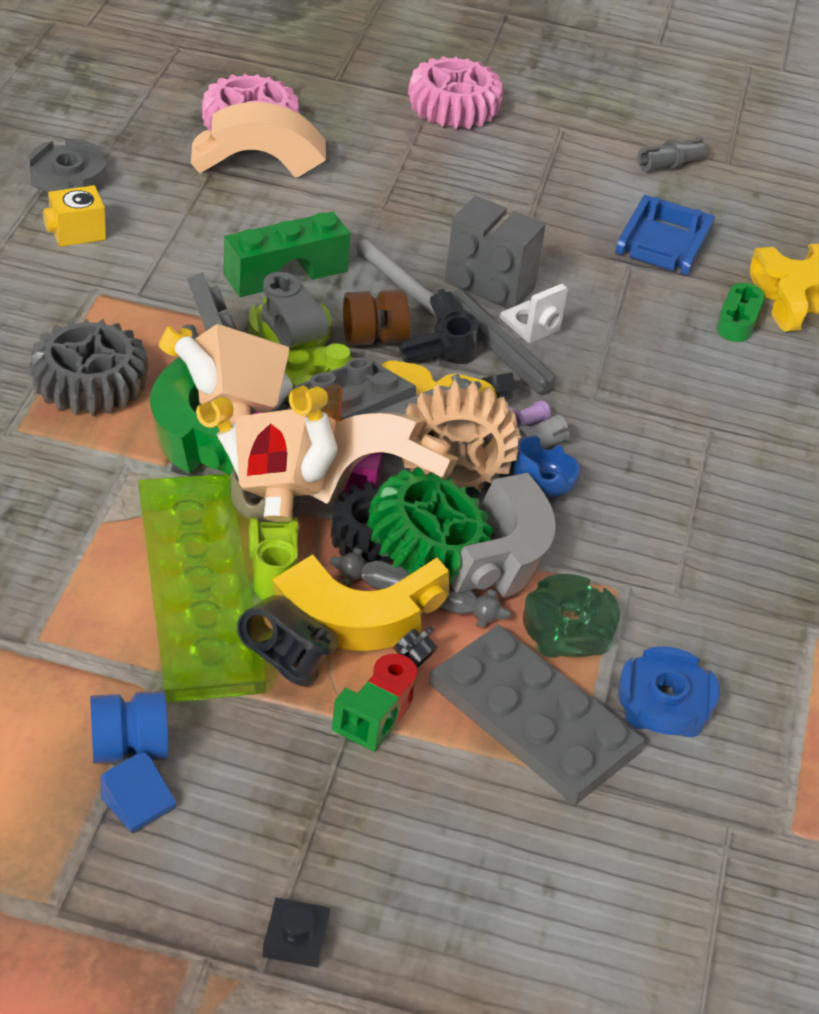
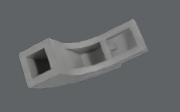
M529 473L493 480L479 510L489 514L486 523L494 529L493 533L497 539L463 547L460 552L461 567L459 574L452 583H449L456 593L476 588L485 589L494 585L501 596L505 598L519 592L532 580L553 542L556 524L554 513L547 497Z

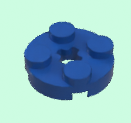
M652 647L644 650L642 657L636 658L634 661H632L631 657L625 663L618 685V697L621 705L626 710V721L634 728L649 729L666 735L695 737L702 732L704 725L714 714L720 693L718 680L711 669L708 675L704 669L698 666L699 658L693 654L673 647ZM663 685L671 686L673 693L677 695H668L661 692Z

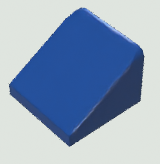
M144 751L139 752L101 775V799L131 833L136 832L176 808V801L153 761Z

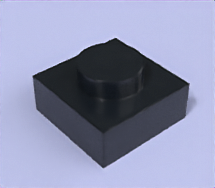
M276 897L263 943L262 957L318 968L328 928L330 908Z

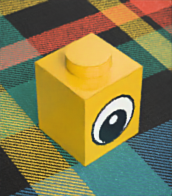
M95 185L48 192L49 208L43 209L44 224L47 232L54 233L59 247L106 240L105 207Z

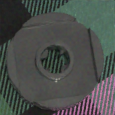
M66 139V145L54 146L53 141L45 142L37 146L30 154L31 184L35 188L44 189L49 192L93 185L97 188L106 178V159H103V151L95 144L80 139Z

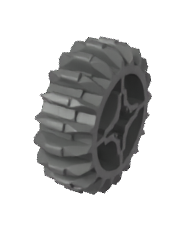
M86 318L84 323L77 324L69 320L66 327L53 326L52 333L41 334L40 342L33 344L31 362L29 363L33 385L36 393L43 396L44 402L47 404L55 403L58 411L71 408L74 415H77L80 411H89L93 416L95 411L104 410L110 414L113 406L126 408L128 400L138 399L139 391L145 389L148 357H146L142 340L134 337L133 330L122 331L120 323L109 326L106 325L104 319L98 323H91Z

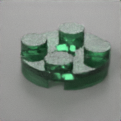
M556 574L545 577L538 582L537 589L531 593L529 591L526 596L523 610L525 630L536 642L538 652L549 658L559 656L587 657L605 654L611 647L620 621V608L613 594L605 587H603L601 593L598 589L589 586L590 579L581 575ZM564 611H573L574 617L578 616L580 619L567 618L563 616Z

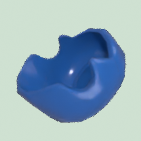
M535 435L521 438L518 442V455L512 464L514 475L529 473L547 498L566 495L576 487L581 467L575 458L564 453L562 445L546 450L541 446L540 438Z

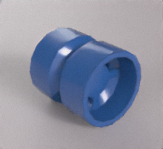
M165 691L138 692L134 694L129 702H125L120 694L90 696L93 764L123 762L128 753L136 755L142 751L151 760L168 759Z

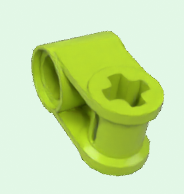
M257 517L249 518V558L252 559L253 589L255 594L263 600L275 595L272 579L297 564V517H292V520L288 522H259Z

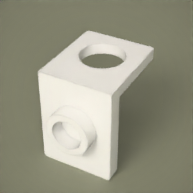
M560 284L535 294L531 297V301L529 300L502 311L500 319L529 344L556 333L561 328L568 288ZM528 314L527 324L519 322L516 317Z

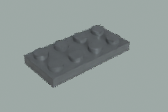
M499 624L433 669L430 673V686L574 805H577L642 752L645 742L643 737Z

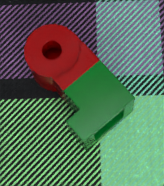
M401 654L381 656L375 662L373 675L358 693L345 687L335 699L331 730L376 752L413 702V684L417 678V666L407 656Z

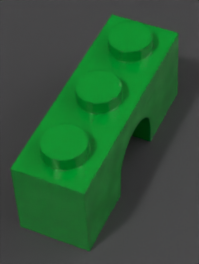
M331 211L225 235L223 275L240 298L264 292L263 282L265 277L273 272H279L287 262L293 259H297L312 280L348 272L351 233L335 212Z

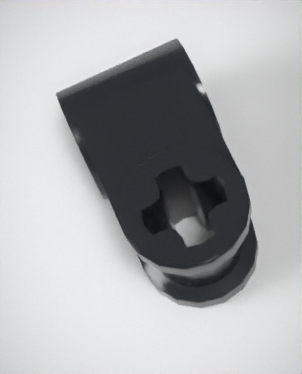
M272 595L246 610L239 617L237 623V633L242 643L278 669L280 674L287 680L299 686L309 687L315 683L319 676L317 669L326 655L333 654L339 645L336 635L328 627L312 619L294 605L290 599L282 595ZM264 617L271 622L273 630L267 626Z

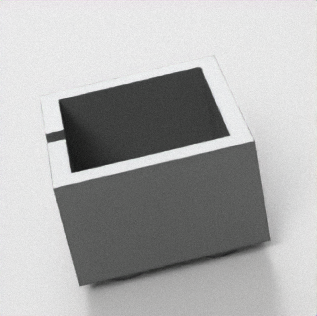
M475 195L452 219L444 283L510 309L521 304L535 289L546 223L513 211L492 235L487 234L506 215L507 208Z

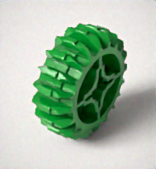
M418 467L412 472L402 469L399 474L394 477L391 476L388 481H385L372 499L371 507L368 510L370 514L367 525L373 530L370 540L381 544L379 555L390 556L394 561L393 569L402 567L408 572L409 576L435 558H438L449 570V583H452L459 574L461 567L460 552L463 547L490 541V536L494 529L486 523L489 514L478 509L480 499L470 498L466 494V487L459 488L454 485L451 476L444 480L433 472L425 474Z

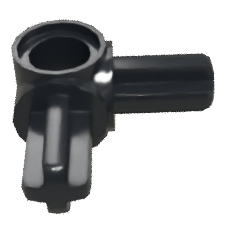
M439 289L435 295L430 297V304L438 319L436 325H434V333L399 343L400 355L405 363H412L440 355L444 361L448 360L455 364H467L477 357L478 325L476 317L468 311L459 309L452 292Z

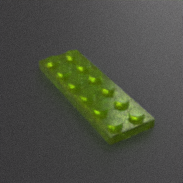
M219 474L138 480L140 511L166 703L265 694L266 677L262 657L247 648L237 633L239 617L251 608L253 604L236 509L232 504L230 496V475Z

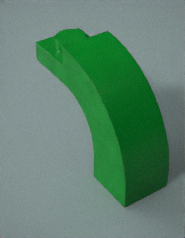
M178 357L158 376L150 395V406L160 448L170 462L188 473L202 463L209 468L231 475L233 465L216 435L220 430L217 426L206 427L198 420L196 410L201 404L199 402V391L186 363Z

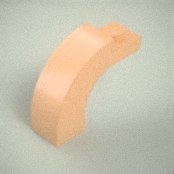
M264 102L239 103L220 109L212 114V131L206 130L200 133L192 142L191 164L200 174L228 156L243 150H260L275 156L295 178L326 161V139L311 122L286 107Z
M392 412L353 416L335 424L334 437L338 452L324 476L322 489L318 494L311 496L327 504L338 500V495L344 490L354 468L360 461L375 452L395 454L441 477L451 475L458 457L447 453L450 445L435 437L425 434L422 440L417 438L425 421L416 417Z

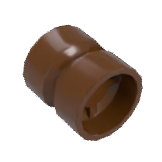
M403 289L382 290L376 297H373L369 291L345 293L343 298V327L348 346L372 345L376 338H379L383 344H395L408 340L410 312L406 292ZM377 310H381V324H378Z

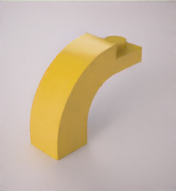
M313 554L272 579L275 595H282L290 599L294 605L312 619L328 627L338 639L339 645L337 648L351 651H376L394 647L401 638L414 628L419 634H422L421 614L423 612L430 613L435 611L450 595L449 570L438 558H435L398 583L376 591H359L343 586L329 575Z

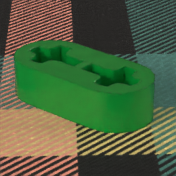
M737 283L730 288L717 323V332L720 336L734 342H743L751 337L765 299L762 289L750 283Z

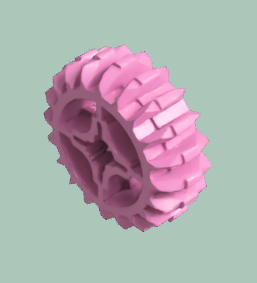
M441 56L440 60L431 58L428 63H419V67L413 70L408 87L409 102L411 103V109L418 112V117L428 118L430 124L439 123L442 128L453 126L455 130L457 127L470 129L472 125L482 127L484 122H492L493 116L498 115L503 97V83L500 82V75L493 73L491 67H483L480 61L472 62L469 58L465 60L458 59L457 56L454 58Z
M244 73L243 76L239 77L232 74L229 79L220 78L217 83L209 85V89L204 92V99L202 100V119H204V126L209 131H212L213 113L239 103H271L286 107L300 114L298 96L294 95L293 88L285 87V82L283 81L275 82L271 76L263 78L259 74L248 76Z

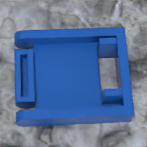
M644 194L618 239L615 253L623 256L625 251H628L632 259L671 271L679 267L681 268V274L689 276L712 231L715 216L698 209H691ZM659 219L665 222L688 228L689 231L671 225H667L661 222H657L655 220Z

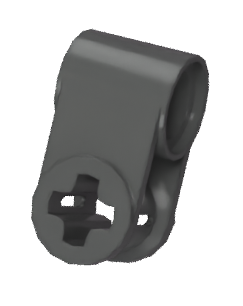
M280 271L273 272L265 277L263 290L267 297L265 304L262 306L261 317L277 336L280 344L291 349L323 339L328 335V321L322 306L315 302L295 275Z

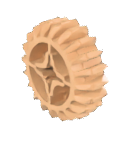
M454 380L449 390H443L436 383L433 389V396L420 392L417 404L408 403L406 415L425 421L417 438L422 440L425 434L427 435L434 429L437 432L434 437L450 445L447 453L458 457L451 475L439 476L440 478L445 480L451 476L453 484L457 487H466V489L474 487L481 493L484 487L483 482L486 481L492 484L494 479L499 478V473L509 474L511 461H515L518 455L520 431L517 428L515 413H513V410H508V403L504 397L495 399L491 387L479 393L474 381L467 389H460V386ZM492 433V440L483 448L480 444L484 442V437ZM402 458L404 468H411V472L417 467L422 469L425 474L431 472Z

